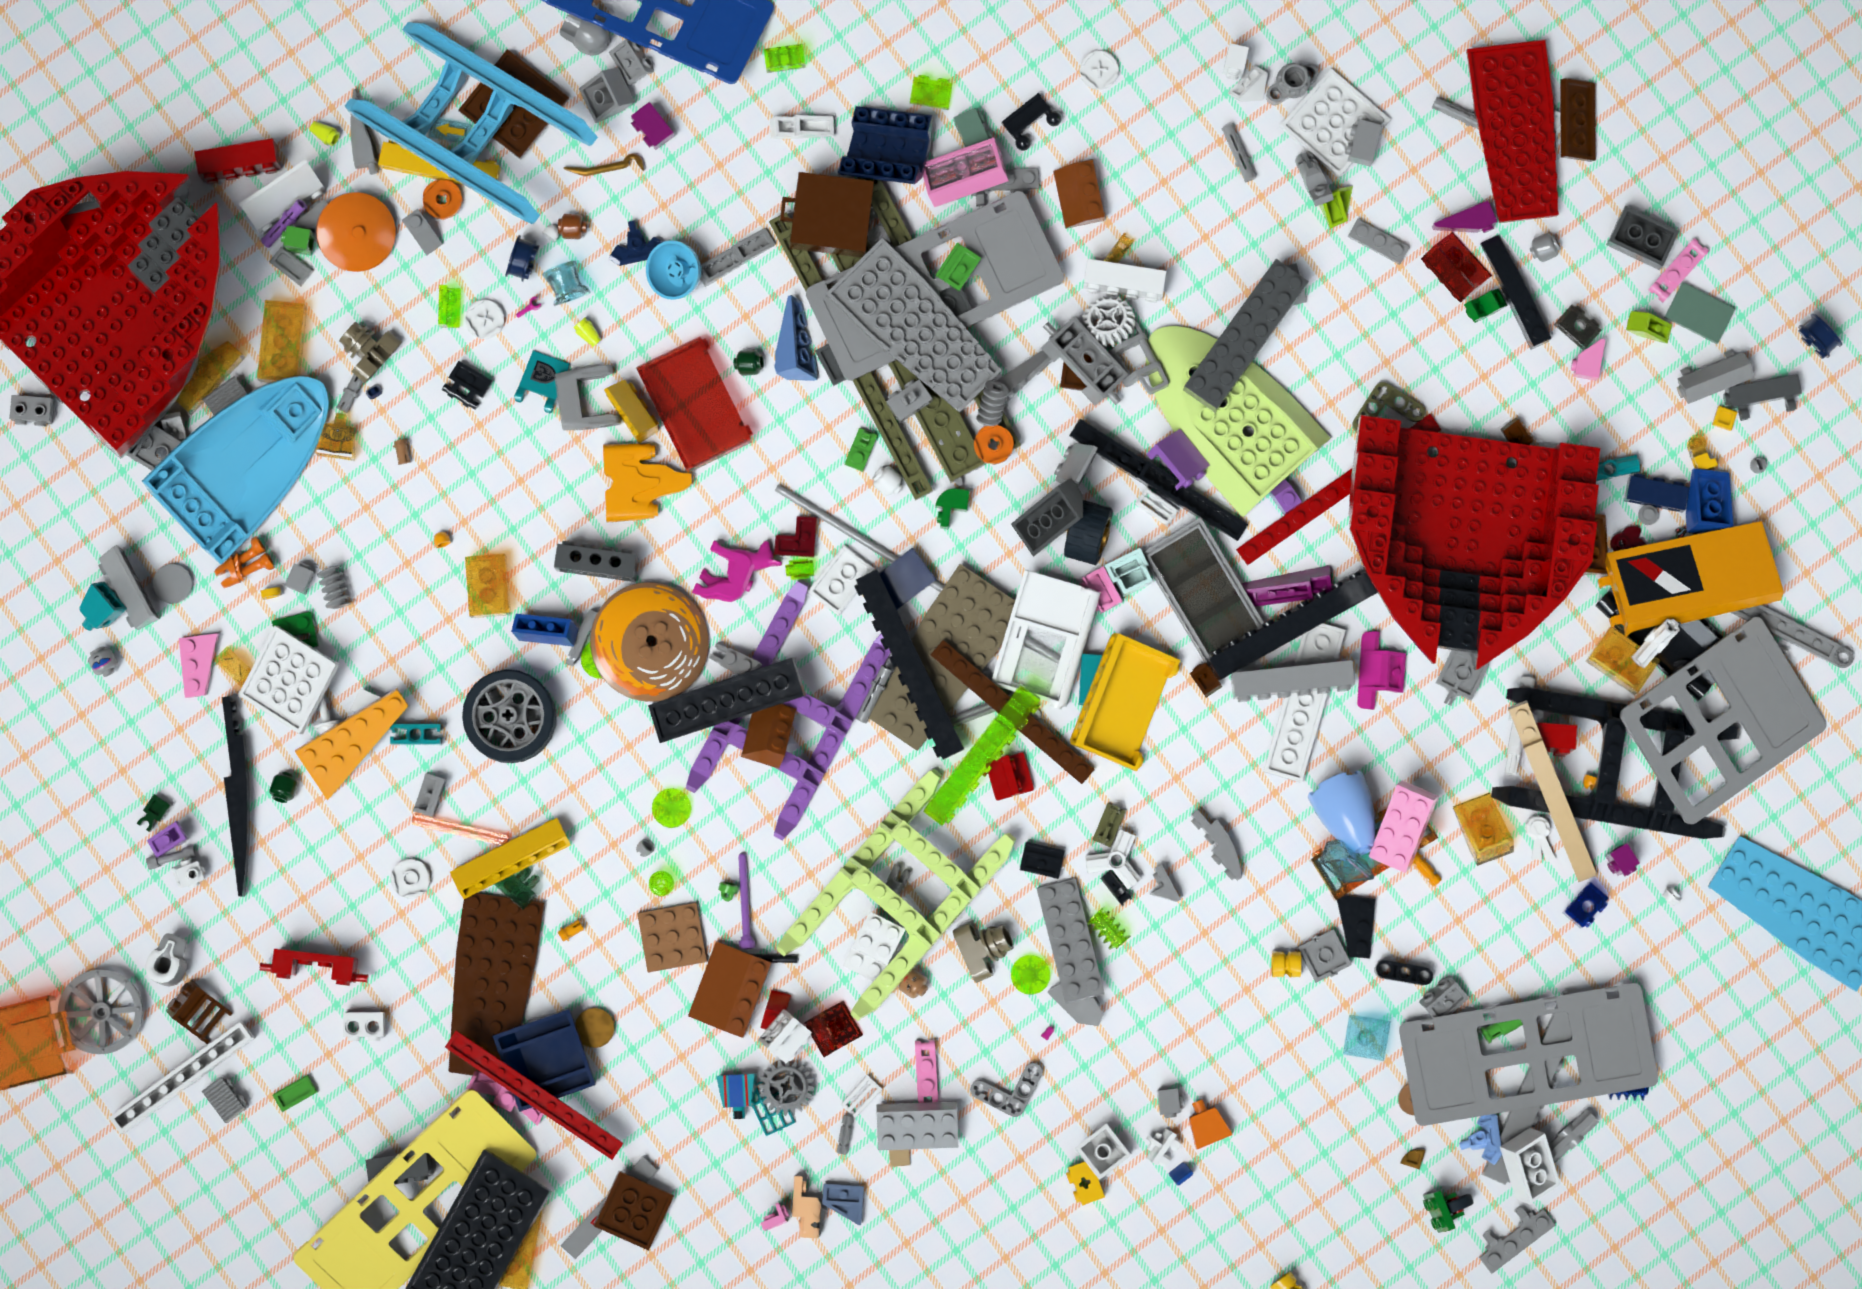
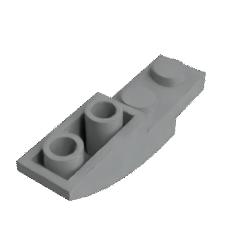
M1196 810L1191 815L1193 818L1191 822L1198 830L1200 828L1203 829L1206 833L1204 837L1211 845L1214 843L1217 845L1211 851L1213 853L1211 857L1218 865L1223 864L1226 868L1224 872L1231 880L1234 878L1237 881L1242 878L1240 863L1229 835L1218 820L1210 824L1200 811Z

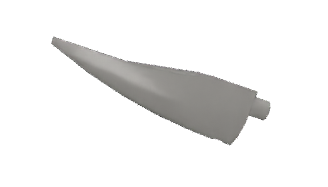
M353 89L352 99L359 100L357 90ZM351 114V145L355 169L368 167L371 175L377 174L376 165H378L379 157L376 145L367 125Z

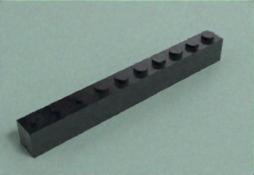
M876 569L856 579L857 584L854 587L859 596H864L866 602L863 603L867 614L872 613L875 619L871 622L876 632L880 631L883 636L880 641L884 649H889L892 654L889 659L893 667H898L901 673L897 676L902 686L907 685L910 691L906 694L911 704L915 703L918 708L915 713L919 721L924 720L927 726L924 731L928 740L933 739L936 745L932 748L937 758L942 757L945 760L963 751L964 747L878 570Z
M1357 571L1349 575L1350 580L1344 583L1341 580L1331 586L1332 590L1328 592L1323 590L1315 594V599L1310 602L1307 600L1302 601L1296 605L1298 609L1292 612L1288 609L1279 614L1280 619L1276 621L1270 619L1262 624L1263 628L1256 631L1254 628L1245 633V638L1239 641L1236 638L1227 643L1228 647L1224 650L1218 648L1209 653L1211 657L1207 658V661L1217 679L1221 680L1375 595L1377 591L1367 576L1366 571L1361 574Z

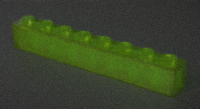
M1020 684L929 801L923 812L941 826L945 822L949 824L955 816L953 812L957 806L961 808L967 801L965 796L968 792L971 791L973 793L980 784L977 782L982 775L985 777L992 768L989 765L992 761L1000 759L1004 753L1002 751L1003 747L1006 744L1010 745L1016 738L1014 733L1017 729L1022 730L1029 721L1026 719L1030 713L1034 714L1041 705L1038 703L1040 697L1023 684Z

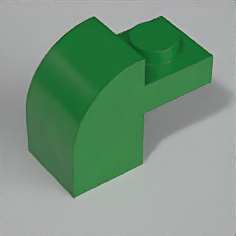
M1499 289L1491 290L1483 296L1464 304L1468 317L1475 323L1508 306Z
M949 489L938 497L935 508L943 509L942 512H938L937 523H941L940 529L948 530L951 510L967 512L970 490Z

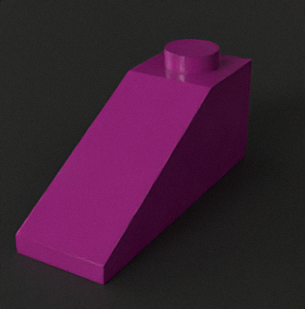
M1487 200L1433 223L1432 229L1471 233L1483 231V233H1487L1494 229L1497 219Z

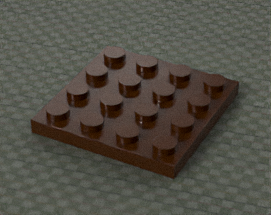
M508 49L494 65L562 107L569 100L565 93ZM480 82L458 111L476 124L486 110L493 89ZM514 104L513 111L492 138L521 160L549 123Z

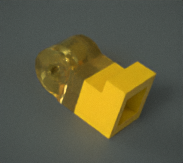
M1702 435L1692 436L1687 442V449L1695 469L1711 470L1716 468L1718 464L1715 458H1709L1705 448L1706 440Z

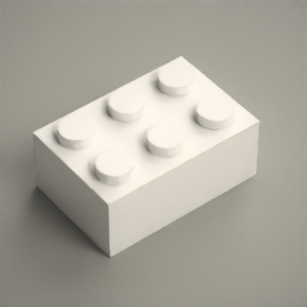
M1528 1128L1500 1146L1516 1199L1532 1204L1560 1185L1545 1133Z

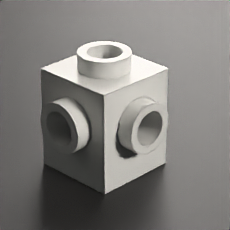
M186 858L181 860L179 865L171 867L177 885L180 888L187 886L193 888L200 885V881L204 880V867L201 862L198 863L195 859Z

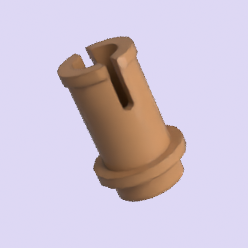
M406 439L394 441L393 448L396 450L398 465L411 463L407 449L409 444L406 443Z

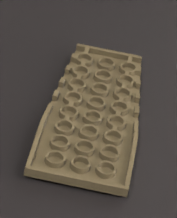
M959 564L911 639L947 714L968 687L930 654L944 640L982 672L1003 643L1015 603L1014 599L962 564ZM896 667L886 684L885 691H882L868 718L918 751L927 740V735L924 731L927 726L924 720L919 721L915 713L918 708L915 703L911 704L906 694L910 691L907 685L902 686L897 676L901 673L898 667Z

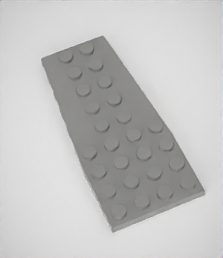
M883 238L826 293L868 337L958 412H961L986 388L985 383L987 381H993L1001 373V368L998 367L991 356L956 318L949 307L944 304L925 279Z

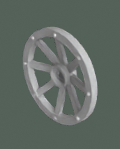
M92 970L77 976L64 989L58 1004V1022L64 1036L76 1048L91 1054H109L125 1047L136 1036L143 1018L142 1000L136 987L126 977L109 970ZM101 977H108L120 982V985L105 1003ZM95 978L97 1003L81 992L77 986L88 979ZM126 988L132 996L134 1006L111 1008V1005ZM73 992L89 1005L91 1010L66 1012L67 1002L71 993ZM101 1008L105 1010V1014L103 1016H100L98 1014V1011ZM135 1012L134 1021L129 1032L111 1016L112 1014ZM91 1016L92 1019L74 1036L66 1018ZM106 1021L124 1036L119 1042L110 1046H106ZM99 1022V1047L89 1046L81 1042L80 1040Z

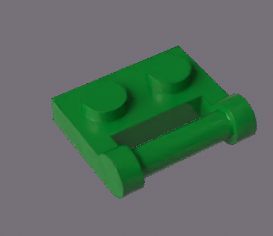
M311 612L272 621L273 627L274 625L279 626L293 636L309 633L310 638L301 641L313 648L319 646Z

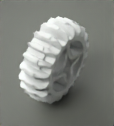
M1111 295L1110 299H1106L1103 296L1102 301L1096 299V304H1089L1090 309H1085V315L1082 316V325L1100 344L1103 343V346L1106 348L1107 344L1110 343L1114 347L1115 342L1121 344V339L1128 340V334H1132V328L1135 327V315L1132 307L1128 305L1126 300L1122 302L1120 297L1115 300ZM1123 316V321L1119 325L1118 322L1120 321V318ZM1099 318L1097 325L1094 327L1096 319Z

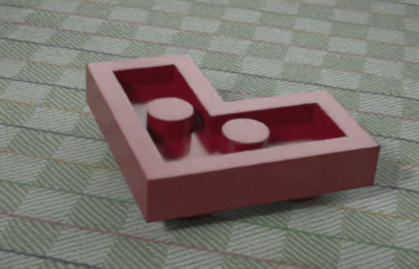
M797 516L796 535H776L774 555L814 558L817 518Z

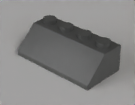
M1071 478L1058 485L1011 523L1032 556L1037 555L1083 518V494Z

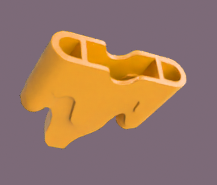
M603 444L604 473L613 480L611 488L605 491L606 522L653 519L654 516H658V504L652 502L658 498L687 490L692 485L691 473L676 472L666 465L641 464V461L650 460L652 457H655V445Z

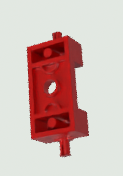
M274 949L272 964L260 963L259 971L275 973L276 978L290 979L291 976H296L297 963L312 966V962H318L320 967L332 968L331 980H336L338 985L350 986V982L368 983L369 978L368 974H357V958Z

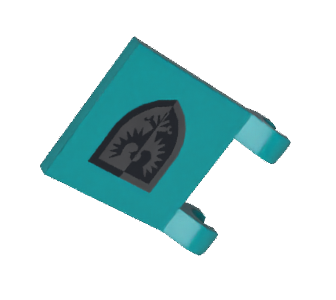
M533 350L514 395L515 401L521 403L526 390L548 398L544 405V411L551 414L557 399L555 374L568 371L570 364Z

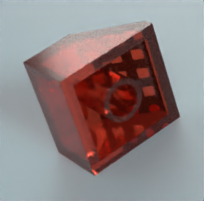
M844 1001L804 1022L806 1028L812 1032L810 1035L823 1057L834 1053L863 1036Z

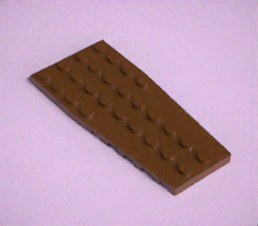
M478 893L464 899L456 948L451 1037L457 1030L501 1060L493 1035L522 1024L529 988L536 965L545 903ZM450 1051L448 1068L450 1073L473 1075L474 1071L480 1072Z

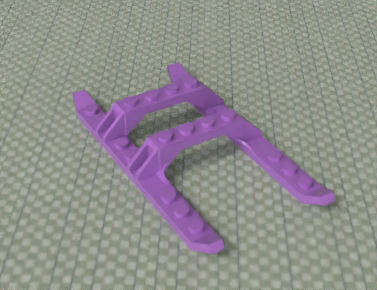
M799 579L783 599L752 656V659L762 664L760 668L771 665L804 605L809 583ZM882 634L873 642L847 692L836 707H831L808 694L804 697L782 703L796 708L797 712L825 727L826 730L808 763L787 751L778 770L798 782L778 817L774 837L783 841L797 826L872 686L870 684L871 681L875 680L881 665H884L891 652L889 649H884L880 641L883 638ZM742 717L714 726L690 770L686 784L687 790L695 793L710 778L728 744L740 750L743 749L747 729L738 725Z

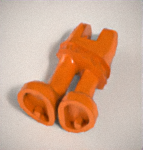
M257 536L251 539L250 549L241 555H238L236 552L234 557L231 556L214 570L216 577L228 571L230 572L231 576L220 583L223 588L241 583L244 577L259 569L266 568L267 570H272L275 568L268 553L263 554L259 559L242 568V564L266 552L265 547Z

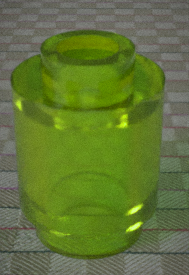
M789 560V564L785 565L786 577L790 576V580H798L814 576L813 560Z

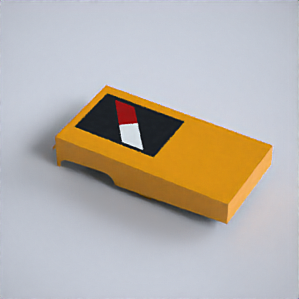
M1762 521L1609 552L1605 560L1608 576L1598 579L1600 589L1606 585L1612 587L1620 615L1611 617L1609 622L1611 628L1617 624H1622L1625 637H1628L1634 631L1661 625L1666 619H1674L1682 624L1780 601L1784 593Z

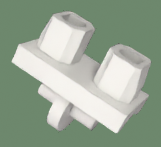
M1165 1128L1162 1134L1157 1132L1154 1138L1148 1135L1146 1139L1150 1141V1144L1146 1149L1150 1152L1146 1159L1155 1165L1159 1164L1167 1167L1171 1158L1165 1152L1169 1147L1174 1151L1178 1150L1182 1143L1176 1137L1177 1135Z

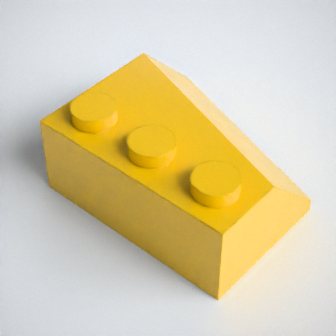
M624 379L604 389L606 396L639 444L659 431L657 427L659 425L654 415L650 416L646 411L648 406L642 398L640 400L635 395L637 390L631 382L627 383Z

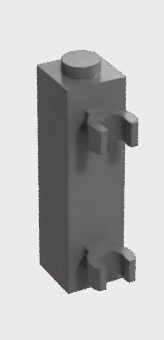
M1795 374L1727 388L1723 394V399L1729 409L1738 408L1739 419L1744 421L1750 418L1747 406L1781 399L1785 400L1787 412L1795 411L1797 407L1794 397L1801 395L1802 390L1799 376Z

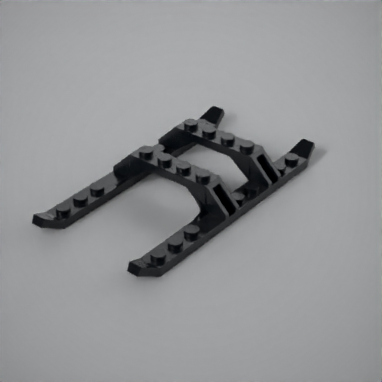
M1528 687L1507 689L1506 699L1516 704L1527 700L1530 709L1586 718L1600 723L1603 741L1595 786L1590 795L1586 797L1565 795L1574 818L1697 839L1722 838L1725 836L1726 827L1707 819H1701L1695 824H1687L1681 815L1673 814L1674 804L1658 778L1649 809L1614 803L1626 727L1620 718V712L1628 705ZM1651 709L1640 717V722L1644 729L1660 731V754L1662 756L1683 742L1685 736L1690 737L1694 734V729L1684 714ZM1705 718L1708 723L1712 721V719ZM1734 725L1729 726L1718 734V741L1739 739L1740 728ZM1681 761L1671 768V772L1677 782ZM1516 786L1492 787L1491 798L1507 806L1550 813L1543 794L1539 790Z

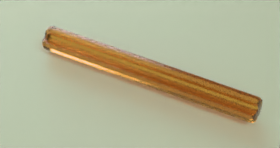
M414 814L412 817V825L501 846L509 842V835L420 814Z

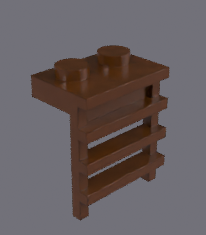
M190 980L189 983H185L182 986L181 993L177 998L169 1002L166 1012L172 1019L197 1036L201 1041L208 1044L210 1041L205 1037L225 1013L229 1016L233 1013L203 991L197 983ZM207 999L211 1001L193 1025L189 1026L187 1023ZM216 1006L219 1007V1011L202 1032H197L196 1030Z

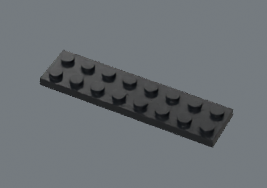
M793 657L650 704L648 707L659 743H664L804 697L806 693L795 658Z

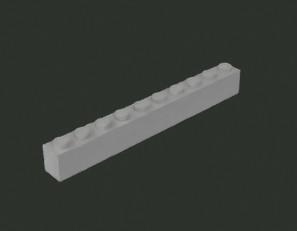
M1562 991L1561 995L1570 994L1566 991ZM1567 1012L1552 1013L1540 1041L1542 1045L1570 1040L1572 1034ZM1562 1057L1545 1061L1548 1085L1551 1089L1555 1083L1553 1079L1555 1072L1559 1073L1563 1065ZM1530 1066L1517 1095L1533 1093L1535 1090ZM1545 1105L1509 1111L1500 1131L1501 1145L1507 1143L1528 1128L1535 1127L1539 1116H1536L1539 1108L1543 1109ZM1503 1156L1500 1157L1495 1165L1487 1161L1481 1175L1503 1185H1506L1507 1182L1510 1183Z

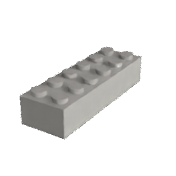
M1352 660L1235 672L1230 676L1233 699H1238V702H1248L1252 697H1257L1258 700H1268L1271 698V695H1277L1278 698H1287L1291 696V693H1297V696H1306L1311 694V691H1317V694L1329 693L1331 689H1337V692H1345L1355 685Z

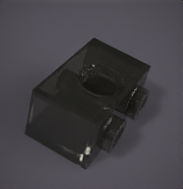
M1571 305L1554 326L1584 351L1602 330L1594 319L1591 318L1589 320L1584 315L1583 309L1577 305L1575 307ZM1581 322L1584 325V329L1582 331L1576 330L1574 323Z

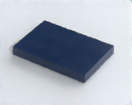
M913 548L879 573L897 610L937 580Z

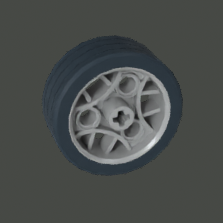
M500 670L484 676L473 685L463 704L462 720L469 741L486 757L500 763L513 764L535 757L545 749L556 727V709L550 693L540 681L530 674L519 670ZM512 685L508 694L503 690L502 686ZM499 688L505 697L493 704L489 693ZM523 694L524 701L521 704H515V695ZM534 696L537 698L540 706L530 705ZM485 697L490 704L489 706H481ZM528 709L541 710V720L528 722ZM488 712H492L495 715L494 720L490 723L484 720V716ZM509 713L514 716L510 717V721L505 718V716H509ZM539 725V728L534 735L532 730L530 729V726ZM519 728L525 730V736L521 739L515 737V731ZM490 729L487 739L482 735L481 730ZM495 730L507 735L499 747L490 743ZM509 740H511L514 745V748L504 747Z

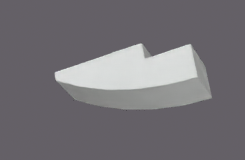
M774 116L770 119L771 139L834 136L833 116Z

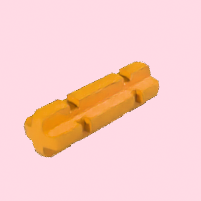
M1417 852L1412 864L1417 865V870L1425 879H1429L1428 882L1433 887L1441 881L1440 876L1433 873L1432 867L1425 859L1422 860V856Z

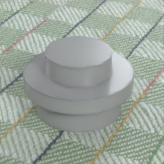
M1645 505L1639 510L1638 518L1641 523L1652 525L1658 519V511L1651 505Z

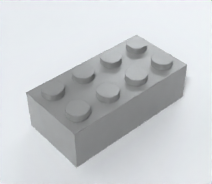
M957 1101L876 1104L878 1150L959 1148Z

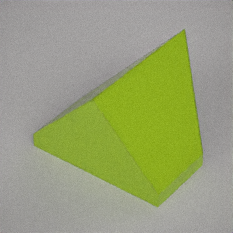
M1353 186L1331 191L1334 200L1319 205L1330 229L1348 221L1347 215Z

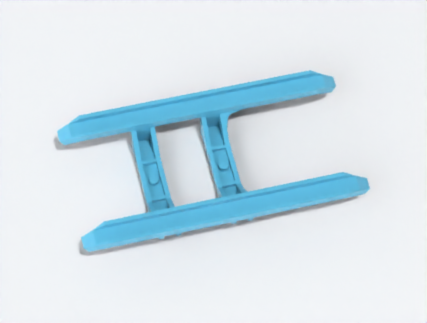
M407 22L402 29L404 33L415 43L446 61L436 86L415 114L403 121L398 120L367 100L349 99L345 108L356 119L389 138L390 141L397 143L403 149H407L433 165L437 170L446 173L450 178H454L512 215L530 224H534L540 214L533 208L526 197L472 165L513 111L514 104L526 109L573 139L588 146L593 145L598 138L597 135L582 118L425 23ZM468 74L493 89L484 114L463 142L451 150H447L425 135L465 83Z

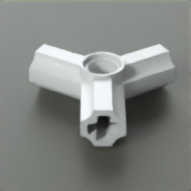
M1666 619L1661 625L1655 626L1645 637L1644 643L1632 655L1633 661L1642 668H1645L1657 653H1660L1680 631L1679 623L1674 619Z
M1119 829L1110 853L1085 856L1087 873L1113 870L1127 890L1135 885L1141 878L1126 860L1135 835ZM1113 855L1121 857L1122 862L1119 866L1112 865L1111 857Z

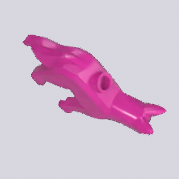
M714 540L710 550L729 561L728 578L712 577L708 575L707 570L703 569L699 578L708 587H703L696 583L692 593L705 599L734 602L741 599L745 591H750L753 581L750 579L754 571L781 566L782 562L774 560V555L768 541H764L758 552L754 553L744 549L725 548Z

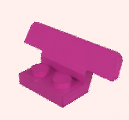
M1377 631L1365 632L1361 639L1357 705L1362 709L1375 710L1376 691L1403 693L1406 653L1379 650L1380 632Z

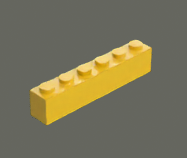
M390 140L383 142L378 162L380 168L436 180H449L455 184L464 185L454 178H450L446 173L437 170L436 167L407 149H403L397 143ZM476 159L472 164L496 180L499 179L501 168L497 165V162L492 160L481 162Z
M555 818L536 829L529 830L518 838L511 839L500 847L493 848L490 852L478 856L464 865L456 867L450 871V874L463 899H466L571 846L558 818Z

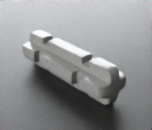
M844 1115L842 1118L843 1126L840 1129L839 1145H837L836 1151L842 1155L847 1154V1144H849L852 1129L850 1127L853 1124V1117Z

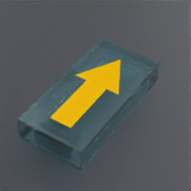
M438 118L430 128L429 138L462 143L471 131L472 125Z

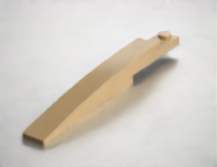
M1527 700L1508 707L1578 882L1597 876Z

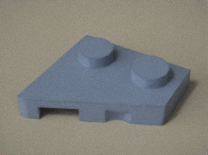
M824 1184L822 1204L855 1224L861 1225L864 1186Z

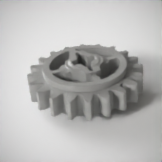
M778 1061L777 1068L771 1064V1072L764 1070L767 1078L760 1077V1081L765 1083L759 1085V1089L764 1090V1092L759 1094L760 1097H766L763 1104L770 1103L769 1111L776 1108V1115L781 1110H783L784 1116H787L789 1110L792 1115H795L796 1108L802 1112L801 1105H809L806 1098H813L808 1093L814 1091V1087L809 1086V1084L813 1083V1079H807L810 1072L803 1073L804 1066L802 1065L797 1068L796 1061L792 1066L789 1065V1061L784 1066ZM788 1073L784 1079L774 1080L777 1075ZM795 1075L801 1080L803 1090L794 1084ZM789 1081L791 1090H787L784 1094L782 1086H786ZM770 1087L775 1088L779 1092L778 1101L772 1096ZM789 1097H799L792 1103H785Z

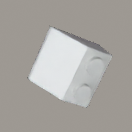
M1107 1123L1075 1147L1076 1151L1099 1180L1131 1156Z

